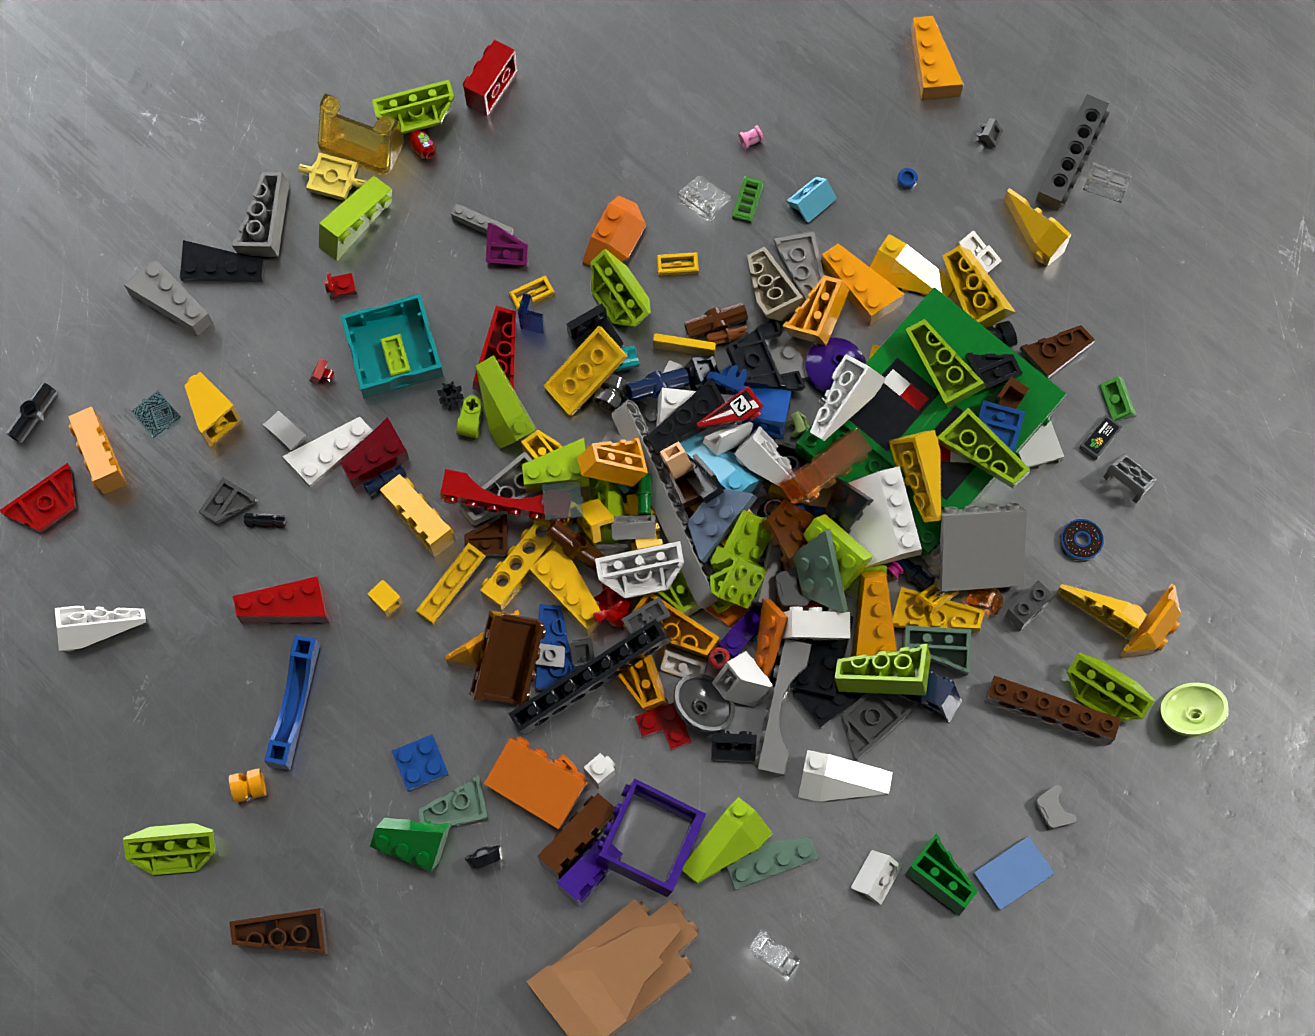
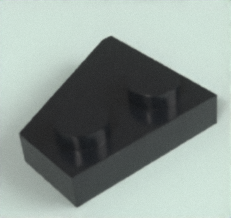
M967 353L965 355L972 371L985 383L986 388L982 392L1008 382L1011 376L1015 379L1023 374L1013 354L996 355L986 353L985 355Z

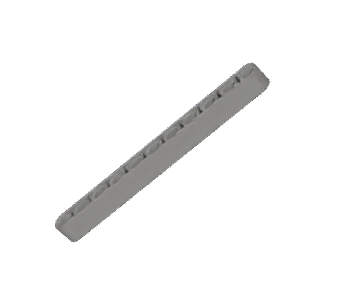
M627 400L612 412V418L622 440L632 441L634 438L640 439L647 471L651 474L652 507L668 542H681L684 558L681 571L694 600L701 608L706 609L720 599L711 593L710 576L714 574L709 561L704 563L699 559L687 523L689 517L660 454L656 455L647 439L650 432L638 406L633 401Z

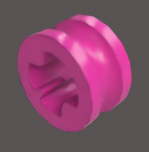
M895 561L884 565L887 566V575L894 580L899 578V574L904 573L903 568Z

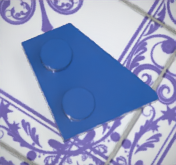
M983 400L978 418L1014 453L1025 411Z

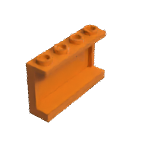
M520 736L517 738L511 737L484 784L555 828L562 829L581 792L589 783L585 780L586 776L577 770L573 772L566 768L567 764L559 759L553 761L548 758V753L543 749L537 747L535 750L528 746L530 742Z

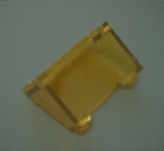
M325 93L319 108L317 143L320 151L327 155L357 162L358 166L378 174L390 172L404 146L399 120L386 116L381 117L377 120L374 127L339 115L341 107L339 100Z

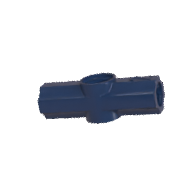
M683 368L665 373L654 371L644 379L626 383V396L631 401L651 396L657 399L662 388L679 389L688 386L689 375L686 369L684 370Z

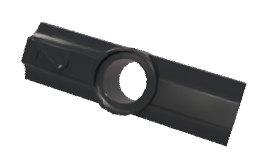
M41 382L31 398L21 404L20 413L5 433L18 443H23L33 427L42 422L45 410L58 394L57 390L47 383ZM36 410L34 414L28 415L30 411Z

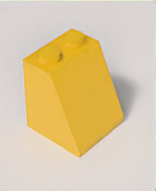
M201 372L187 380L184 386L198 429L206 444L211 447L239 423L241 418L234 405Z

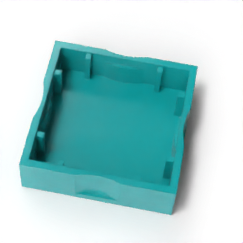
M421 294L398 299L380 307L366 308L340 315L364 399L444 377ZM401 334L411 372L391 377L380 339Z

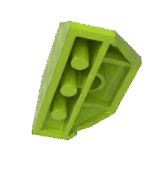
M448 79L372 99V104L378 120L399 133L405 134L441 124L455 97L450 80Z
M604 249L590 262V268H592L591 293L599 304L602 303L611 322L628 326L640 324L651 313L650 299L629 268L607 249Z
M1078 653L1067 670L1075 699L1091 709L1120 718V722L1143 719L1155 701L1138 682L1101 659Z
M195 823L148 827L122 839L125 860L135 864L151 875L198 871L216 852L213 830Z

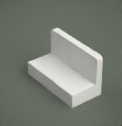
M749 421L740 426L737 423L705 436L703 443L717 456L740 446L750 436L753 423Z
M872 850L854 880L851 889L866 895L874 903L882 905L902 866L891 856Z

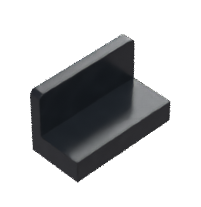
M695 454L693 458L698 467L685 475L684 478L707 504L724 491L715 473Z

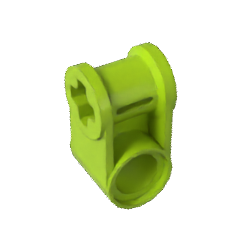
M468 396L464 399L457 422L456 435L478 438L483 413L482 403L478 397Z

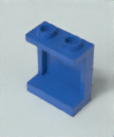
M750 386L764 407L760 410L762 414L753 421L749 418L747 421L742 422V424L749 421L753 423L751 434L760 426L770 437L783 439L792 391Z

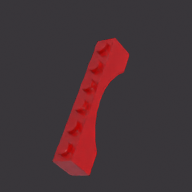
M445 469L440 499H444V502L448 504L464 503L469 508L485 507L487 511L495 513L499 512V510L506 511L508 515L519 517L520 514L529 516V519L540 521L542 518L550 520V523L554 520L567 523L572 493L549 490L531 498H505L483 489L467 473Z

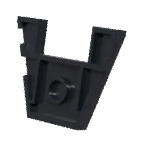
M769 319L768 322L763 325L761 324L754 331L729 344L725 350L732 366H738L737 377L743 369L747 370V379L744 386L803 391L806 386L799 370L779 374L765 342L767 339L780 337L783 333L777 320Z

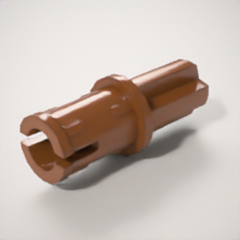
M746 325L731 329L726 327L723 331L707 334L706 340L707 342H714L716 345L726 342L730 344L731 341L747 334L748 331L744 332L747 330Z

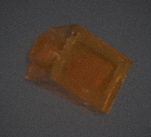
M997 588L971 589L967 604L972 607L987 609L992 614L997 615L998 610L1003 605V595Z

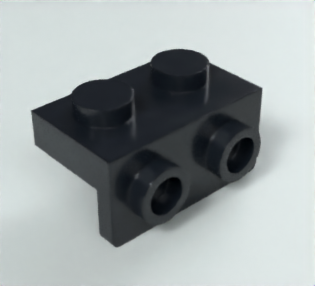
M719 730L717 733H712L711 759L715 761L755 762L757 735H752L750 731L730 734L728 730Z

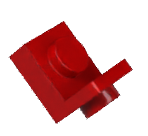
M326 273L325 289L327 293H331L333 299L357 294L352 273L334 277L331 276V273Z

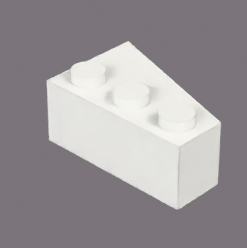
M790 607V611L783 612L788 617L782 639L843 640L850 638V612L840 613L831 608H828V611H822V607H811L809 611H803V607Z

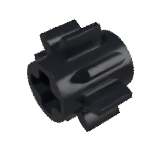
M453 381L450 384L442 383V390H437L438 396H440V404L446 403L448 409L454 405L458 407L459 399H464L463 394L460 393L462 391L461 385L456 387Z

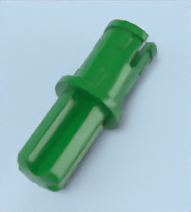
M650 473L646 474L639 481L638 492L636 493L638 497V515H651V497H653V493L651 492Z

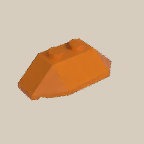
M617 196L608 204L590 237L582 262L584 265L590 267V262L604 249H607L621 262L629 259L646 227L637 203Z

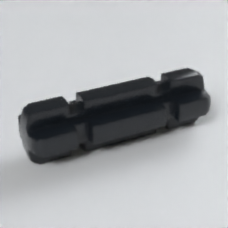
M245 513L244 524L248 526L256 524V526L273 527L276 525V527H285L286 517L284 515L274 516V514L254 515L253 513Z

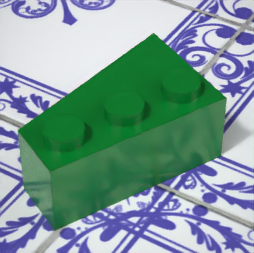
M384 818L375 828L370 847L431 872L440 861L451 823L436 824L431 823V821L411 822V820Z
M936 833L905 874L960 916L978 891L962 868H959L955 863L949 850L945 849L940 842V837Z

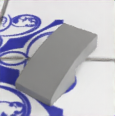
M279 411L263 424L291 452L307 438L297 426Z

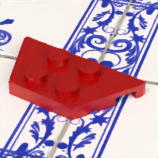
M68 463L63 465L0 509L1 514L40 533L48 529L76 509L71 467Z

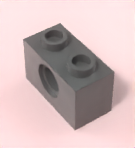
M1038 580L1007 610L1005 617L1021 631L1051 602L1054 595Z

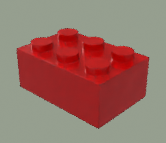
M495 39L491 45H487L483 57L475 63L473 72L463 82L464 96L468 107L488 116L518 70L515 49Z

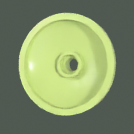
M1205 683L1180 685L1172 689L1164 697L1161 704V716L1165 725L1173 732L1188 737L1205 736L1215 732L1225 723L1229 713L1225 695L1219 689Z

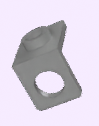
M540 643V657L535 662L534 668L538 665L563 668L565 647Z

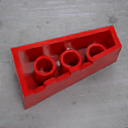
M496 306L479 363L494 355L514 389L516 311ZM476 371L472 389L481 391Z
M318 576L233 596L236 616L241 623H329L322 584Z

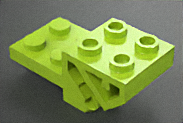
M742 510L724 548L719 545L717 546L711 558V565L721 571L710 576L711 593L718 598L747 609L749 608L768 571L758 564L771 538L762 524L766 519Z

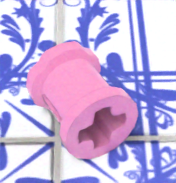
M757 125L748 132L738 133L740 143L745 150L757 142H764L762 131Z

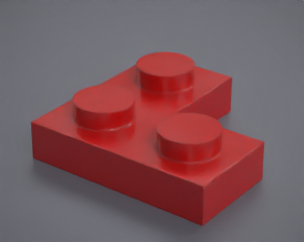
M674 702L635 716L642 738L663 731L671 751L691 744L684 721L678 714Z

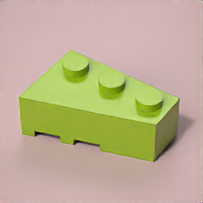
M584 438L522 464L525 492L589 486V477L581 475L578 457L586 450Z

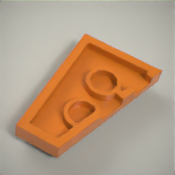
M763 598L754 660L761 671L767 677H770L788 617L771 599Z

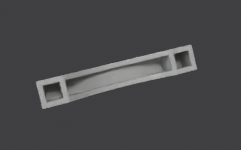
M785 639L784 644L780 643L777 656L781 657L780 665H775L773 678H777L775 687L772 686L770 688L768 698L772 700L771 708H766L764 721H768L766 730L762 729L759 741L763 743L762 752L757 751L755 764L759 765V770L785 775L789 752L784 744L780 730L781 704L792 681L807 668L811 644Z

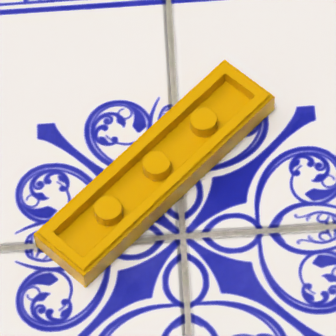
M468 543L416 611L434 624L486 555Z

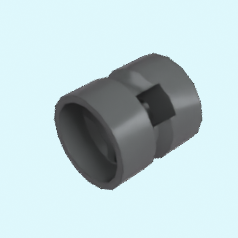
M611 374L601 385L602 388L597 389L593 402L602 409L613 412L620 406L622 402L621 397H624L626 394L625 385L628 382L618 375Z

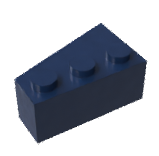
M930 669L926 695L900 694L910 701L916 700L926 705L925 709L929 712H932L934 709L943 714V720L950 723L962 702L954 681L947 677L942 679L936 676Z

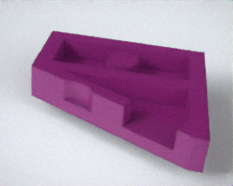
M488 222L486 262L527 265L528 243L496 224Z

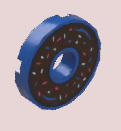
M1076 519L1064 527L1060 536V544L1068 557L1076 561H1088L1100 553L1104 544V536L1101 529L1094 522L1087 519ZM1080 535L1086 537L1087 544H1079L1076 537Z

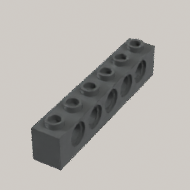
M1086 95L1038 192L1037 202L1056 210L1059 209L1061 204H1066L1070 195L1067 191L1069 187H1074L1078 179L1075 175L1077 171L1081 172L1086 161L1083 158L1085 154L1090 155L1094 146L1091 142L1093 138L1097 140L1102 130L1099 126L1101 122L1105 124L1110 112L1107 111L1109 103L1091 95ZM1063 167L1069 168L1070 171L1064 170ZM1054 184H1060L1062 187H1057Z

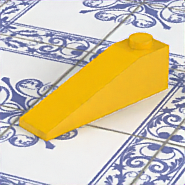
M1009 188L1006 191L1004 201L1035 259L1048 267L1065 252L1071 234L1054 218L1050 217L1047 219L1044 217L1042 210L1038 207L1036 209L1031 208L1025 198Z
M890 234L878 249L870 265L871 269L895 287L902 288L903 291L909 292L910 290L926 296L935 287L949 298L955 289L950 277L909 245Z

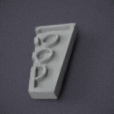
M809 232L775 238L774 243L804 301H806L807 295L824 276L815 233Z
M794 341L770 351L779 374L799 370L803 381L809 380L805 370V362Z

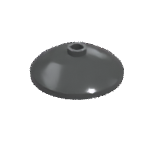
M700 673L689 674L683 677L674 689L673 701L678 714L689 726L706 733H716L719 730H724L734 718V702L725 700L712 684L715 678Z

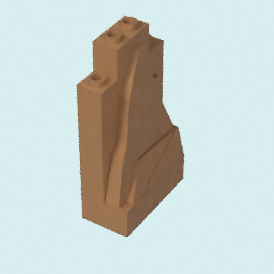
M634 899L552 966L547 965L527 981L531 991L567 1036H615L692 973L690 969L692 963L685 955L680 956L679 954L699 938L697 933L699 929L692 920H686L683 916L685 911L678 902L673 904L669 900L652 915L648 916L647 914L650 911L642 901L638 903Z

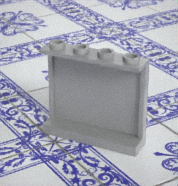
M1007 503L1006 506L987 504L986 507L982 508L968 505L965 506V509L945 507L944 510H941L939 577H935L934 585L940 591L1024 586L1027 511L1019 506L1018 503Z

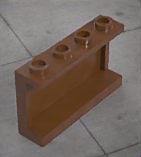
M489 610L469 695L474 700L482 701L483 699L516 704L518 707L529 700L530 682L535 677V662L540 657V642L544 639L546 633L544 623L539 619Z

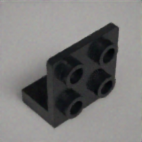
M602 303L566 323L567 333L577 348L598 326L602 327L620 348L623 346V341L607 319L606 308Z

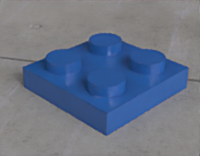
M433 734L392 750L408 792L449 776Z

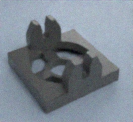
M1123 454L1112 463L1103 478L1108 480L1113 475L1137 494L1132 500L1136 504L1157 481L1154 476L1126 454Z

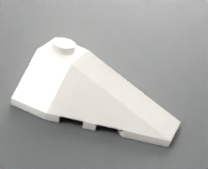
M759 426L734 453L737 461L754 473L810 502L815 494L798 472L791 470L789 459L780 456L776 451L778 445Z
M84 606L55 608L59 651L70 652L81 649L146 623L144 609L116 608L114 611L104 610V607H96V610H84Z
M807 750L798 798L820 803L830 800L889 795L893 772L830 754Z

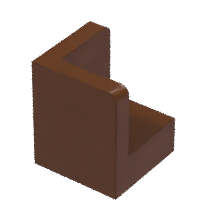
M1011 376L994 403L1016 409L1026 396L1029 388Z

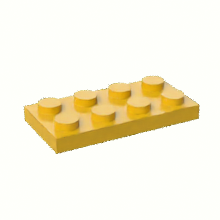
M598 326L543 386L568 415L573 416L628 356L602 327Z

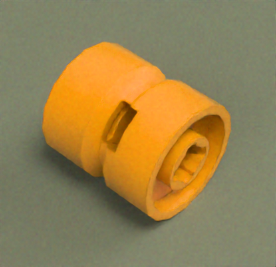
M260 768L249 770L246 775L242 772L229 775L230 790L235 803L247 801L249 796L253 799L266 796L265 781Z

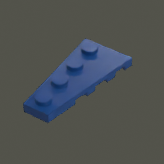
M540 604L538 619L544 623L546 628L545 637L540 643L565 647L564 667L556 668L538 665L536 667L535 690L544 691L575 671L562 607L560 605Z

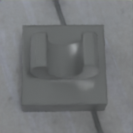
M989 118L987 123L980 125L983 132L976 135L979 140L986 141L989 147H996L1003 130L996 119Z

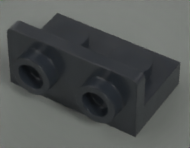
M714 356L691 358L684 366V370L686 369L689 375L691 391H697L708 381L706 377L709 371L719 373ZM715 384L720 394L726 393L724 387Z

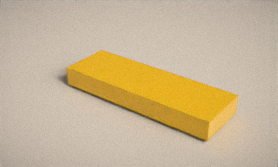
M657 333L654 334L653 338L654 349L715 357L716 343Z

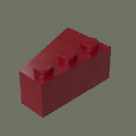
M387 417L341 462V465L354 489L379 476V473H385L410 459L407 450Z

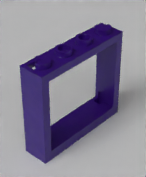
M634 778L630 785H625L621 796L624 797L622 803L618 802L614 808L612 815L615 818L613 823L608 822L603 834L607 836L604 842H599L594 852L598 855L595 862L668 897L674 890L706 813ZM633 795L690 822L665 882L607 855Z

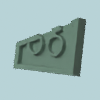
M480 776L472 778L473 780L460 785L449 794L419 809L420 822L451 823V827L488 819Z

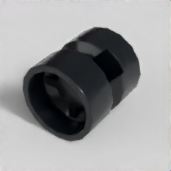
M1009 320L996 324L995 328L993 326L986 328L1009 348L1017 345V335Z

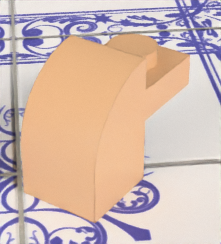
M679 441L660 451V456L674 480L694 470Z

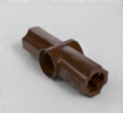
M742 302L723 309L720 307L712 308L702 316L684 321L687 336L689 339H694L708 333L723 331L726 327L728 328L729 326L747 321V310Z
M554 520L546 530L545 535L559 544L568 558L572 560L579 559L595 572L597 571L595 559L606 557L590 544L589 538L584 533L573 532L559 520Z

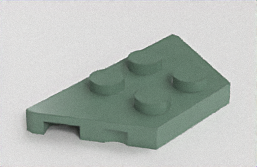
M827 529L799 549L793 556L802 596L840 613H844L848 610L831 530Z

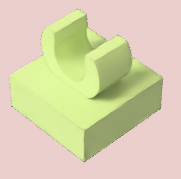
M799 411L791 414L793 420L785 424L788 428L795 426V430L789 433L791 437L803 435L810 428L806 416Z

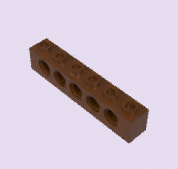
M995 675L991 680L984 701L1109 745L1115 740L1121 721L1120 718Z

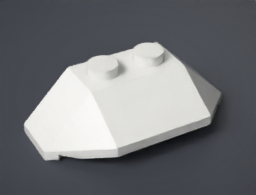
M678 541L596 558L595 562L599 581L627 599L669 590L684 564L681 542Z

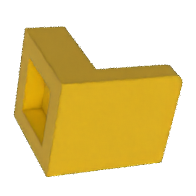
M384 580L380 581L367 593L371 602L386 617L403 603L401 597Z

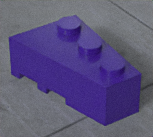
M604 836L600 839L596 838L589 845V850L584 855L579 856L574 862V866L568 872H565L557 882L559 890L578 907L612 871L595 862L598 855L594 852L599 842H604ZM611 843L607 855L621 861L623 853Z

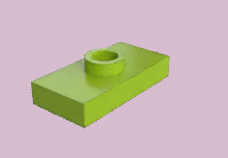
M401 334L380 339L390 376L393 377L411 372Z

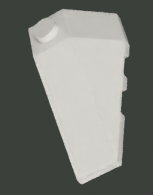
M847 354L833 373L832 379L834 382L831 389L825 393L827 399L824 407L819 409L810 433L823 441L868 403L886 380L874 369Z

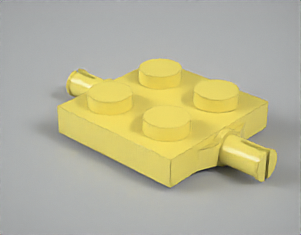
M323 153L318 154L316 162L311 167L300 164L298 172L309 174V181L306 186L307 191L343 201L347 199L349 190L353 186L360 188L366 183V180L355 178L358 168L357 162Z

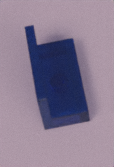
M523 294L518 310L520 328L544 334L543 314L534 312L532 295Z

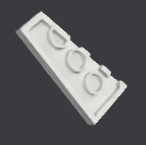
M358 417L282 457L311 488L340 464L373 430L361 417Z

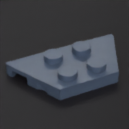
M723 489L724 492L707 504L703 501L690 517L687 523L698 557L702 562L706 563L717 546H720L732 531L742 510L748 511L756 501L757 497L755 495Z

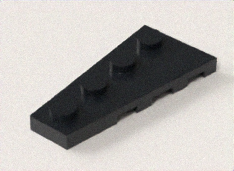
M183 240L180 270L181 281H263V259Z
M712 378L647 436L656 455L661 454L660 451L678 441L682 443L708 429L698 430L696 424L725 403Z
M837 480L823 515L826 514L849 534L855 521H859L863 515V510L866 506H870L873 499L846 481Z
M837 687L835 699L803 692H796L793 694V697L819 729H821L858 701L865 693L839 692Z

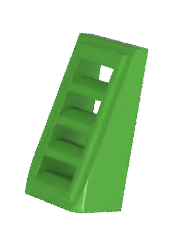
M744 176L732 218L752 223L763 190L764 182L762 180ZM747 193V194H750V195H754L755 198L750 197V196H746V195H744V194ZM742 201L751 203L752 206L742 203ZM741 208L744 210L750 211V214L739 211V209Z

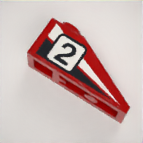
M747 386L696 424V428L699 430L741 423L749 418L753 421L762 414L760 410L764 406L751 388Z

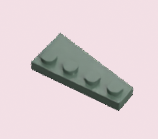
M811 837L765 842L758 851L752 854L749 853L740 858V861L735 864L731 863L726 868L736 891L816 861L819 857Z

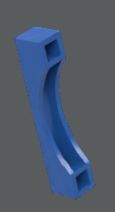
M300 635L294 636L283 702L264 760L269 767L289 771L291 769L320 647L316 638Z

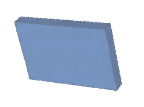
M1028 836L973 874L1000 911L1055 873Z

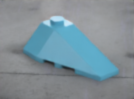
M698 434L681 443L687 456L695 462L693 455L697 454L715 473L720 485L725 490L751 493L766 480L749 470L746 466H742L737 461L736 455L731 451H726L716 456L703 443L704 437Z

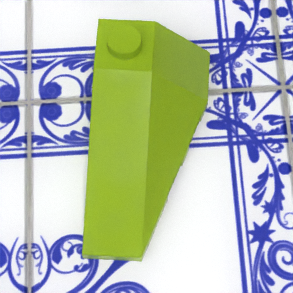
M493 355L476 365L488 428L499 449L535 431L536 427L495 356Z
M738 797L722 814L691 854L681 872L696 884H699L719 873L721 869L731 863L735 864L740 861V858L758 851L773 833L759 814Z

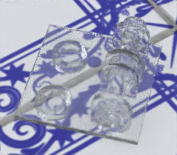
M701 175L678 192L680 202L692 211L696 208L695 213L698 214L700 212L699 215L705 218L706 221H712L716 215L714 213L732 198L724 190Z

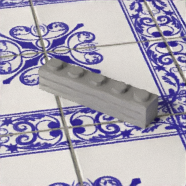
M457 203L451 212L453 220L487 234L488 222L496 224L512 235L514 234L513 228Z

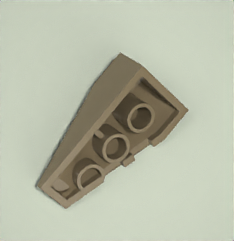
M763 247L747 255L757 305L767 318L789 322L796 313L797 307L803 305V296L766 247Z

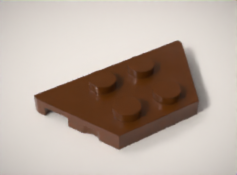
M783 500L762 523L767 533H769L774 546L779 545L784 554L781 559L784 563L790 560L804 544L806 538L803 534L814 518H816L813 514L787 500Z

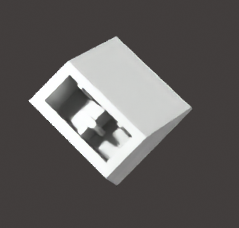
M747 651L728 661L712 682L725 700L750 707L757 706L773 686L769 678L761 671Z

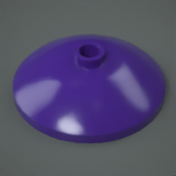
M830 337L827 346L815 343L809 350L805 360L806 374L817 389L826 393L832 387L834 382L832 379L833 373L840 364L836 359L842 360L847 354L865 364L866 359L863 353L855 344L846 339Z

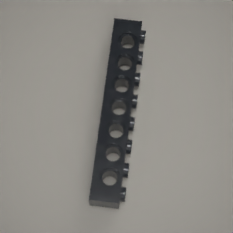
M654 619L508 714L520 733L527 734L671 642L672 639L662 622Z

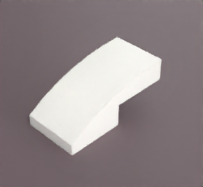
M974 230L956 244L971 250L987 273L1002 261L990 245L986 246Z

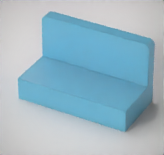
M816 176L790 197L787 203L791 208L800 211L805 222H810L832 204L837 197L827 179Z

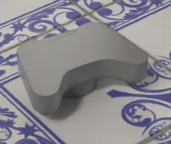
M1059 785L1053 786L1036 800V804L1047 826L1052 829L1074 824L1077 820L1076 815L1065 812L1061 806L1059 795L1062 788Z

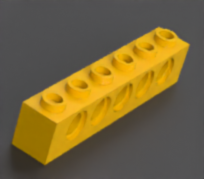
M571 501L567 523H563L568 528L576 520L574 506H577V504ZM542 518L540 521L534 520L533 526L530 529L527 528L522 533L520 542L509 549L508 557L496 565L494 568L495 573L491 578L487 577L481 584L480 591L482 597L501 611L504 610L530 577L529 568L557 544L548 536H537L538 532L546 531L551 525L550 520ZM527 547L535 549L531 554L525 553L524 550ZM514 563L522 565L518 570H512L511 566ZM502 579L508 581V584L504 587L497 585Z

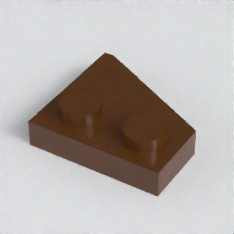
M507 514L501 515L499 519L491 523L488 522L482 525L477 530L464 534L465 547L470 543L486 555V557L508 556Z

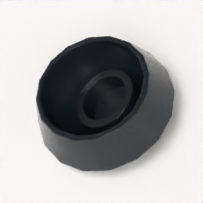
M497 845L479 848L474 853L465 857V861L471 869L487 866L502 859V847Z

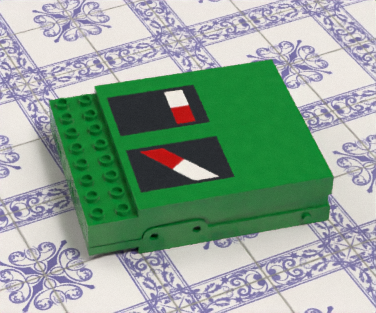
M934 287L865 363L886 379L876 395L825 441L810 433L811 425L796 442L795 451L806 462L810 461L812 467L834 485H836L837 480H844L849 483L878 471L897 467L890 448V440L935 430L938 437L966 409L969 408L978 417L983 400L991 403L995 402L1006 383L985 392L981 390L949 408L947 407L906 331L907 328L924 319L968 366L969 364L965 358L967 353L985 355L986 353L1014 355L1023 373L1015 379L1029 388L1026 396L1016 408L1017 410L1025 411L1014 451L1016 456L1042 425L1046 426L1051 421L1049 417L1058 409L1066 393ZM821 398L818 404L824 407L826 400ZM939 444L941 459V510H944L945 507L965 509V506L974 505L996 478ZM900 467V470H901V473H902V477H903V481H904V479L906 478V476H905V474H904L902 468ZM904 482L922 548V553L919 556L925 560L940 543L941 520L924 522L913 500L914 492L911 486H906Z

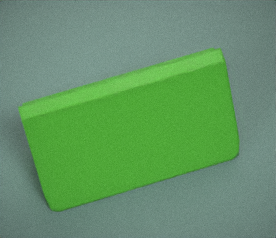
M1117 376L1100 384L1110 415L1115 422L1137 416L1123 378Z

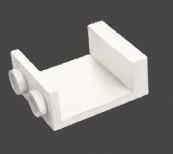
M1051 421L1046 426L1042 425L1018 453L1019 458L1029 468L1037 465L1041 468L1046 466V463L1055 460L1060 463L1064 458Z

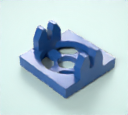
M732 365L726 366L721 374L709 371L706 377L707 380L712 378L715 384L736 394L747 387L744 386L747 379V370L743 369L737 377V365L733 367Z

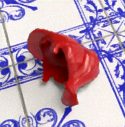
M603 583L601 594L593 597L595 601L599 602L598 607L601 610L595 612L593 618L599 623L606 619L612 626L622 628L624 625L622 619L630 614L631 598L625 599L621 597V595Z

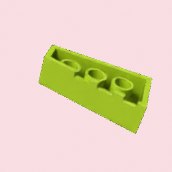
M375 176L371 177L319 223V248L338 261L379 214L390 206L392 202V189Z

